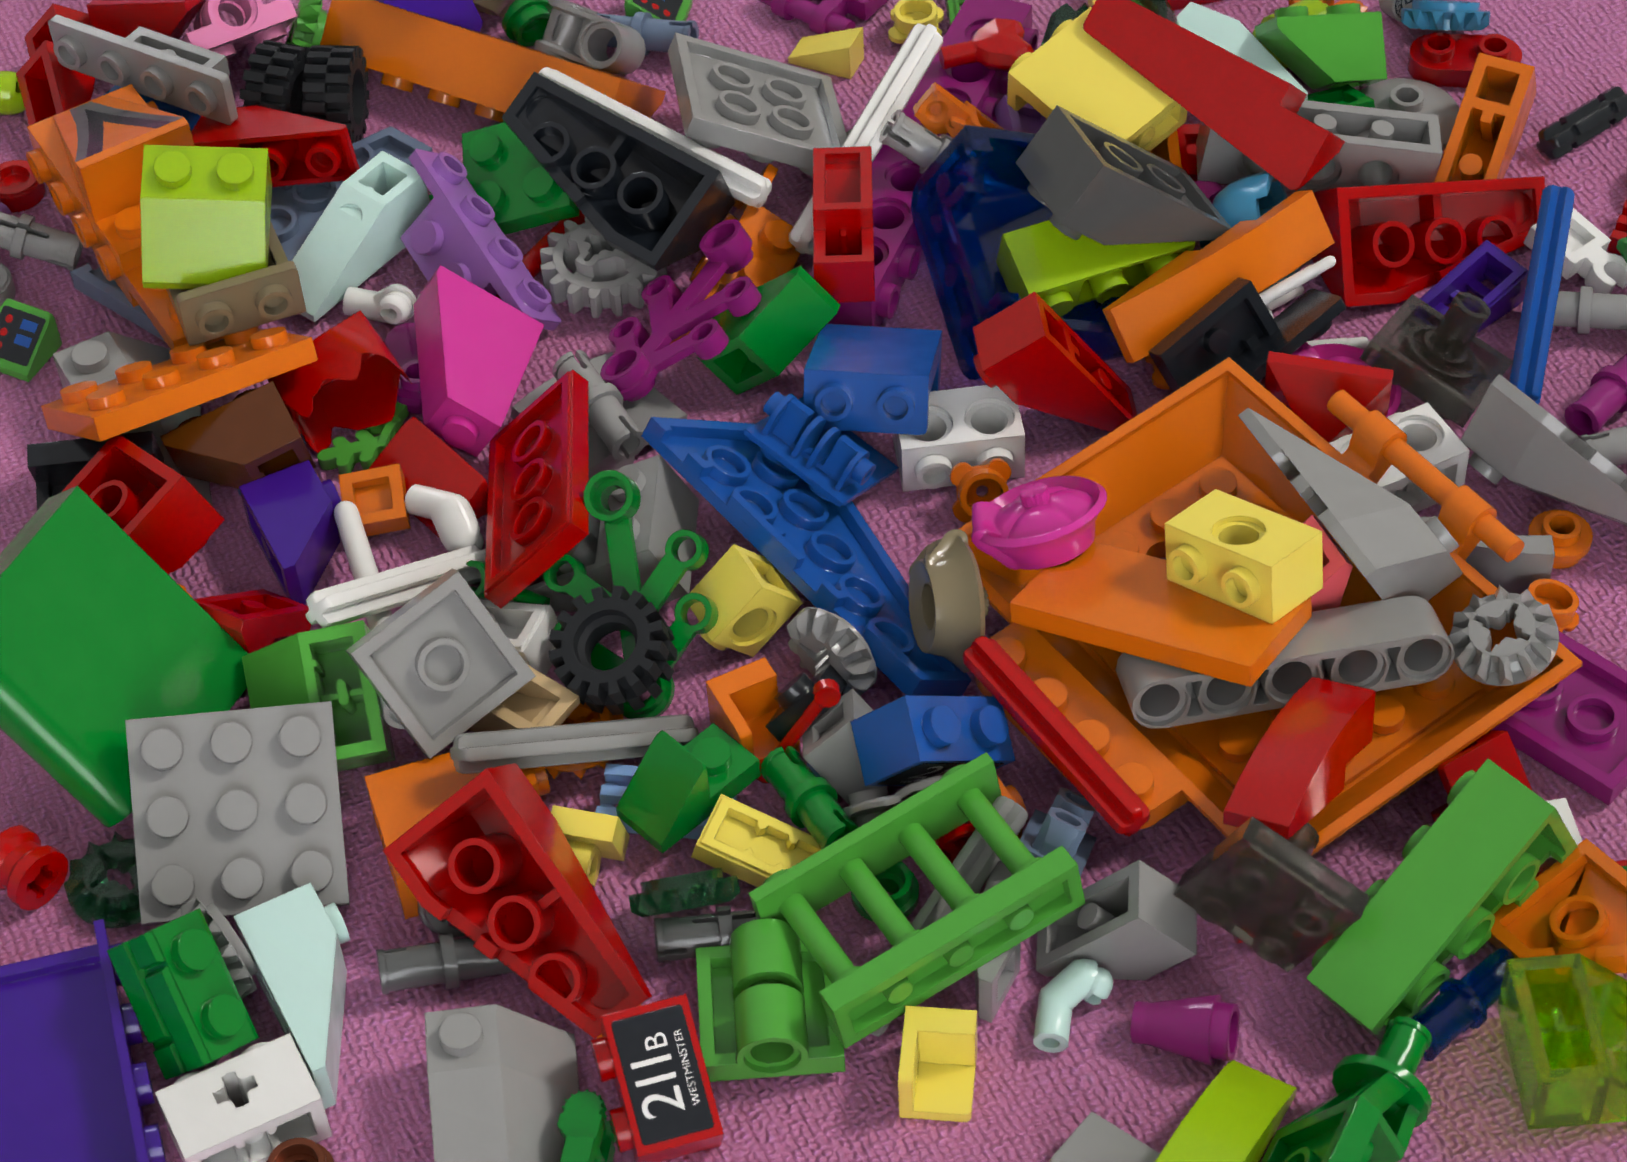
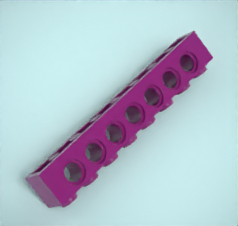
M965 0L946 32L942 46L970 41L978 29L994 18H1006L1016 20L1022 24L1025 31L1023 39L1035 51L1038 46L1039 31L1032 28V5L1013 0ZM938 52L903 110L906 116L925 127L915 117L913 106L931 85L936 82L964 103L967 100L997 123L994 109L1003 96L1008 93V72L990 70L977 62L943 69ZM882 145L872 162L875 302L839 303L838 313L828 324L880 327L885 318L892 319L899 304L901 287L906 279L913 280L917 274L921 261V251L927 241L933 242L938 235L944 208L947 203L953 205L958 198L959 191L937 177L933 179L926 178L920 174L919 165L888 145ZM814 266L812 267L811 271L809 272V274H810L813 278H814Z

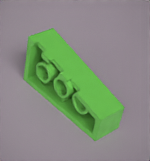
M1488 758L1477 772L1470 770L1457 780L1447 797V804L1449 806L1432 826L1428 824L1423 825L1410 837L1402 851V858L1404 860L1387 881L1379 879L1366 890L1357 905L1358 916L1342 935L1336 933L1325 940L1312 959L1311 965L1314 969L1306 979L1324 997L1380 1042L1390 1019L1394 1020L1397 1016L1413 1019L1447 984L1450 970L1445 965L1453 956L1463 960L1471 954L1474 955L1491 938V929L1495 922L1494 914L1503 904L1509 905L1514 902L1520 907L1539 888V882L1534 878L1540 866L1550 856L1562 864L1578 847L1554 806Z

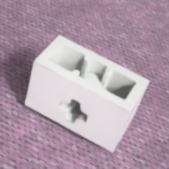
M290 1033L270 1042L254 1044L234 1058L204 1071L188 1073L176 1080L174 1084L155 1092L168 1131L182 1162H267L271 1152L286 1140L307 1138L318 1143L332 1136L322 1098Z

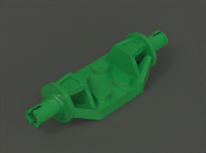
M1397 1016L1394 1020L1390 1019L1374 1056L1355 1054L1345 1056L1340 1060L1332 1076V1084L1337 1094L1278 1129L1261 1162H1398L1402 1160L1414 1127H1418L1426 1121L1431 1111L1432 1099L1428 1090L1414 1075L1425 1051L1431 1045L1432 1036L1430 1031L1418 1021L1408 1017Z

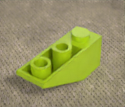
M1050 220L1002 234L996 264L1013 303L1035 291L1061 317L1071 311L1074 306L1096 300L1098 303H1107L1120 298L1129 289L1137 286L1184 251H1193L1195 242L1103 245L1084 235L1079 240L1072 239L1059 231Z

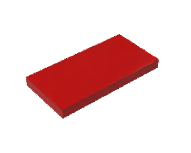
M573 369L565 373L490 440L484 597L501 609L589 535V512L585 507L583 498L584 489L589 481L588 381Z

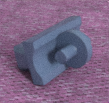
M1060 787L1048 814L1035 809L1020 840L1035 858L1043 857L1062 845L1078 864L1081 876L1097 839L1086 833L1095 809L1084 796L1067 788Z

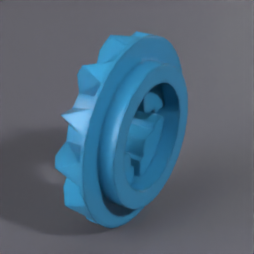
M1413 0L1412 8H1401V22L1410 29L1481 31L1489 26L1491 11L1480 10V2Z

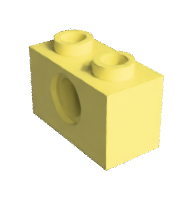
M1214 489L1164 523L1167 580L1268 623L1274 624L1323 588L1321 530L1217 489Z

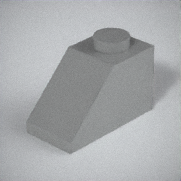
M1137 860L1084 888L1085 904L1037 932L1036 971L1044 976L1055 977L1073 960L1087 958L1096 960L1098 967L1109 970L1113 979L1147 980L1197 955V896L1141 860Z

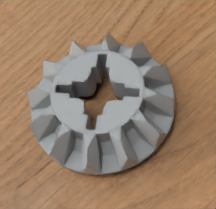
M1501 586L1498 587L1495 594L1483 598L1473 594L1468 607L1462 612H1454L1453 626L1450 635H1448L1454 647V661L1462 672L1480 683L1492 686L1516 685L1534 678L1551 663L1559 644L1558 626L1549 604L1543 605L1535 600L1528 589L1521 594L1508 593ZM1512 619H1514L1515 635L1518 638L1505 637L1499 645L1495 644L1491 651L1493 642L1489 629L1501 630L1506 623H1511Z
M806 607L800 610L786 626L791 637L788 645L790 650L800 657V667L808 669L815 677L831 664L847 682V686L841 692V695L846 694L853 688L860 696L875 684L877 668L871 650L862 635L842 617L824 609Z
M197 897L181 906V916L198 908L201 909L241 999L256 991L257 987L252 976L258 973L257 967L244 944L221 911L213 903L205 907Z

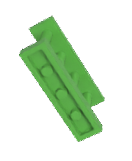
M987 752L967 764L957 765L949 769L940 780L793 867L775 872L761 886L748 893L757 919L770 918L788 922L832 983L819 991L830 1027L845 1049L904 1014L905 1006L919 1005L1085 904L1078 864L1067 850L1061 845L1045 856L1035 858L992 805L995 799L1002 795L994 761ZM967 821L971 822L1012 874V876L983 893H974L935 843V840ZM909 856L912 857L952 909V912L922 930L914 929L875 877ZM850 891L892 946V948L862 966H854L816 914V911Z

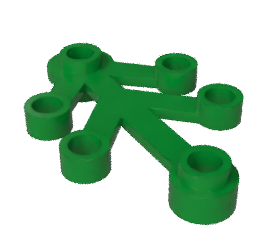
M604 470L590 478L584 489V504L587 511L593 517L604 521L613 585L624 586L630 596L633 590L643 594L647 601L651 602L659 612L686 571L697 570L705 564L709 555V547L706 540L691 530L682 529L674 532L666 542L665 555L641 588L631 519L637 513L640 506V490L634 480L615 470ZM617 489H623L625 492L623 506L618 510L611 511L608 505L610 494ZM692 539L696 545V552L690 560L682 562L678 556V548L683 541ZM567 554L543 573L544 581L551 590L564 595H570L573 598L581 595L587 604L594 601L591 589L601 587L599 583L587 575L586 568L579 559ZM570 563L574 571L573 578L568 584L560 586L557 581V572L562 565ZM603 587L609 597H611L612 593ZM699 593L684 595L675 606V621L669 628L672 630L675 638L671 642L677 649V661L695 635L709 632L718 620L716 604L710 598ZM701 602L705 607L704 619L699 624L691 625L687 618V612L691 605ZM558 622L554 630L564 631V628ZM625 630L619 631L623 658L598 642L591 653L592 666L602 671L620 666L630 657L635 648L634 635ZM667 661L672 669L677 661ZM658 677L656 682L663 692L656 699L650 695L648 699L643 701L645 707L637 711L628 702H624V714L622 715L629 719L661 716L668 709L674 697L675 686L673 678L669 682Z

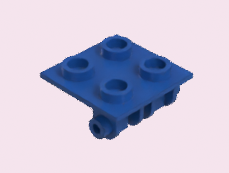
M778 391L775 392L763 408V412L769 416L746 428L743 432V435L760 447L765 457L787 467L808 483L810 490L816 496L833 502L839 508L893 475L899 468L852 431H842L837 427H832L830 430L824 429L826 419L822 416H817L809 424L815 412L803 403V397L797 399L793 394L784 396Z

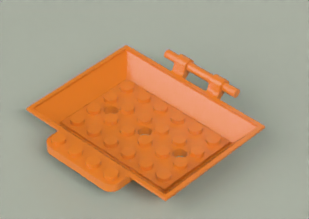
M1230 357L1036 479L1054 476H1079L1100 484L1107 492V501L1095 520V539L1093 542L1157 558L1166 557L1164 523L1214 489L1301 523L1306 521L1311 515L1317 517L1238 415L1241 412L1250 408L1375 484L1379 482L1392 464L1441 506L1438 519L1459 545L1450 555L1463 572L1459 578L1428 600L1447 635L1451 633L1454 612H1462L1468 607L1473 594L1483 598L1495 594L1498 589L1465 561L1480 540L1506 562H1511L1517 558L1524 548V542L1496 519L1497 510L1469 486L1462 485L1458 487L1406 443L1407 434L1380 411L1367 410L1345 390L1336 392L1330 398L1327 409L1353 431L1347 450L1341 454ZM972 520L959 528L968 536V545L976 558L982 585L987 590L989 604L1010 624L988 639L995 640L1149 808L1150 818L1141 826L1140 830L1153 826L1190 801L1272 883L1583 665V662L1559 642L1557 652L1546 669L1534 678L1520 684L1492 686L1480 683L1462 672L1453 660V664L1447 672L1436 680L1376 691L1373 739L1371 743L1346 764L1344 790L1288 840L1223 824L1224 809L1240 775L1259 741L1282 708L1162 729H1150L1140 725L1133 717L1116 672L1117 660L1122 652L1011 622L1010 602L1042 569H1009L992 556L979 550L973 544L971 538ZM1340 547L1353 565L1340 607L1382 600ZM1512 619L1511 623H1506L1501 630L1489 629L1493 642L1491 651L1495 644L1499 645L1505 637L1518 638L1515 635L1514 619ZM975 677V682L980 692L984 696H993ZM1003 708L1005 717H1006V718L1052 763V765L1066 778V776L1056 767V765L1047 757V755L1038 747V745L1029 737V735L1020 727V725H1019V724L1011 717V715Z

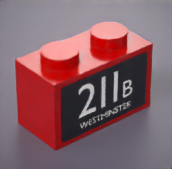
M682 994L602 1015L601 1032L603 1037L591 1040V1046L600 1081L605 1082L614 1079L621 1107L609 1110L619 1153L632 1150L635 1162H663L721 1146L724 1132L687 995Z

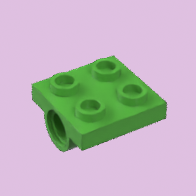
M770 918L752 920L740 925L732 932L730 945L696 948L700 1047L710 1082L846 1072L844 1046L830 1027L819 991L832 983L788 922Z

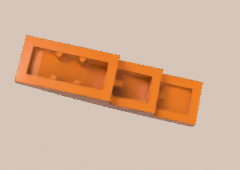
M1296 191L1257 220L1240 221L1201 250L1184 251L1104 308L1103 312L1126 363H1135L1150 355L1148 353L1149 350L1238 277L1251 280L1259 294L1334 244L1335 242L1313 191Z

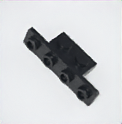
M1238 277L1149 350L1148 353L1172 392H1175L1228 357L1259 382L1266 377L1269 351L1292 354L1305 342L1314 340L1326 333L1332 325V320L1343 312L1347 306L1341 296L1310 289L1273 319L1251 280Z

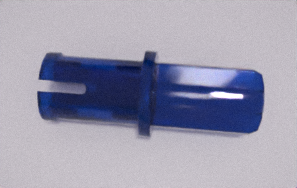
M1499 948L1462 979H1446L1439 987L1440 994L1421 1011H1418L1411 1017V1019L1424 1025L1432 1036L1431 1045L1423 1055L1425 1061H1433L1452 1041L1469 1028H1480L1487 1020L1486 1010L1523 979V965L1515 960L1511 951Z

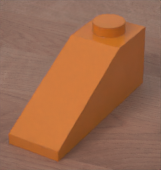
M1483 53L1478 54L1434 182L1504 178L1521 140L1537 93L1535 66Z

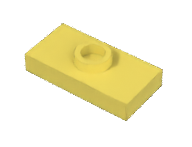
M721 794L694 847L691 857L755 887H759L775 872L793 867L820 851L821 847L811 834Z

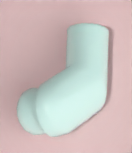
M1087 958L1076 959L1040 990L1033 1044L1038 1049L1050 1053L1062 1052L1067 1049L1072 1010L1082 1000L1091 1005H1098L1101 1003V999L1108 998L1113 987V978L1109 970L1098 967L1096 960Z

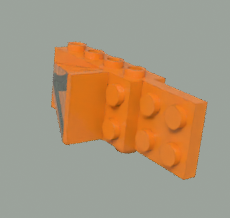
M130 84L27 126L33 150L26 152V158L34 177L39 184L46 183L62 216L68 214L82 245L85 248L91 247L95 252L97 262L109 282L114 280L133 307L140 305L170 349L188 343L167 290L143 288L140 212L144 145L194 146L187 120L182 116L159 110L154 101L146 103L133 85ZM219 337L213 340L206 341L205 345L215 343L224 338Z

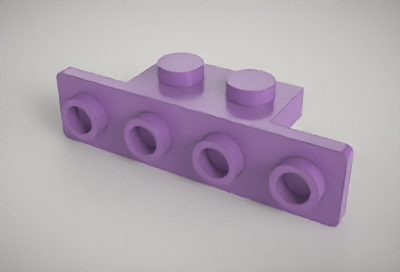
M415 149L409 156V160L434 198L400 239L426 279L429 281L438 267L442 265L490 294L496 296L498 293L502 301L544 324L543 329L555 330L562 321L550 304L552 301L551 295L542 284L534 280L522 262L523 254L521 250L504 235L494 220L495 212L487 201L478 196L467 180V170L464 165L447 152L435 153Z

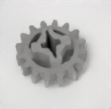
M586 217L585 223L580 225L569 219L564 222L565 234L550 232L548 235L549 247L541 248L540 250L543 286L551 290L552 301L558 304L568 300L569 313L576 314L583 307L590 308L592 318H598L602 310L606 308H611L617 317L622 316L623 305L628 303L639 309L644 307V300L641 297L644 287L653 279L667 275V267L656 271L609 245Z

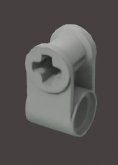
M549 0L552 11L543 38L535 41L534 49L572 63H581L594 69L618 75L633 73L640 67L645 57L646 47L643 37L637 30L597 15V11L573 2ZM615 36L617 48L614 55L608 59L606 52L607 44Z

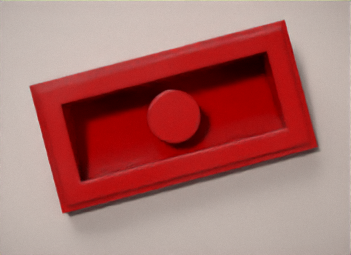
M414 416L402 425L369 467V469L399 463L404 474L406 493L414 484H420L463 496L469 501L477 519L487 513L488 484L486 479ZM414 515L439 538L432 519Z

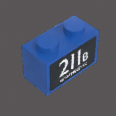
M905 695L851 721L865 787L906 786L928 777L943 776L949 769L957 765L967 764L985 752L993 759L995 769L1016 761L1003 707L993 696Z

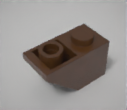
M273 381L259 388L243 391L233 401L202 416L191 417L183 421L176 429L160 436L164 446L183 476L239 489L241 485L309 460L312 467L316 468Z

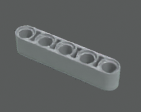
M1401 596L1312 612V617L1251 687L1122 653L1117 660L1116 672L1134 719L1140 725L1150 729H1162L1283 708L1311 677L1376 691L1427 683L1436 680L1447 672L1453 664L1455 652L1453 644L1432 605L1426 599L1419 596Z

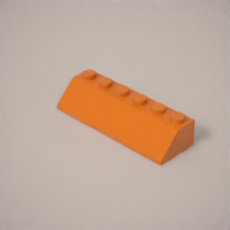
M331 0L320 45L359 46L363 50V57H365L367 63L365 72H368V69L382 72L381 84L411 93L414 84L428 87L430 89L427 99L459 108L461 99L477 103L474 114L501 123L504 122L501 117L534 72L539 73L544 67L555 69L649 118L663 103L666 91L588 66L572 63L544 52L376 0Z

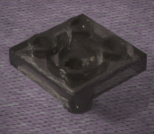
M1459 292L1455 295L1445 315L1412 294L1372 338L1359 358L1371 367L1394 370L1393 385H1399L1423 402H1428L1441 418L1452 420L1462 428L1476 412L1493 380L1498 374L1504 377L1513 363L1511 359L1475 336L1481 325L1490 316L1491 311L1482 299L1467 292Z
M1253 816L1183 873L1173 894L1195 909L1204 920L1219 925L1253 948L1259 957L1278 965L1287 972L1362 917L1370 898L1368 894L1311 856L1319 843V835L1316 829L1309 823H1306L1288 840Z

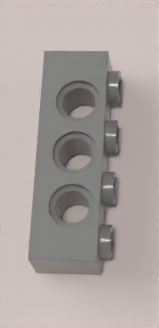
M1304 100L1297 112V115L1330 131L1344 140L1345 143L1340 152L1302 188L1289 191L1312 190L1316 192L1338 187L1434 182L1443 155L1438 115ZM1201 121L1196 140L1197 180L1230 184L1232 181L1265 171Z

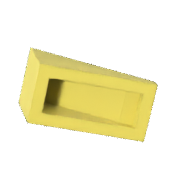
M863 27L802 37L788 57V63L851 80L864 60Z

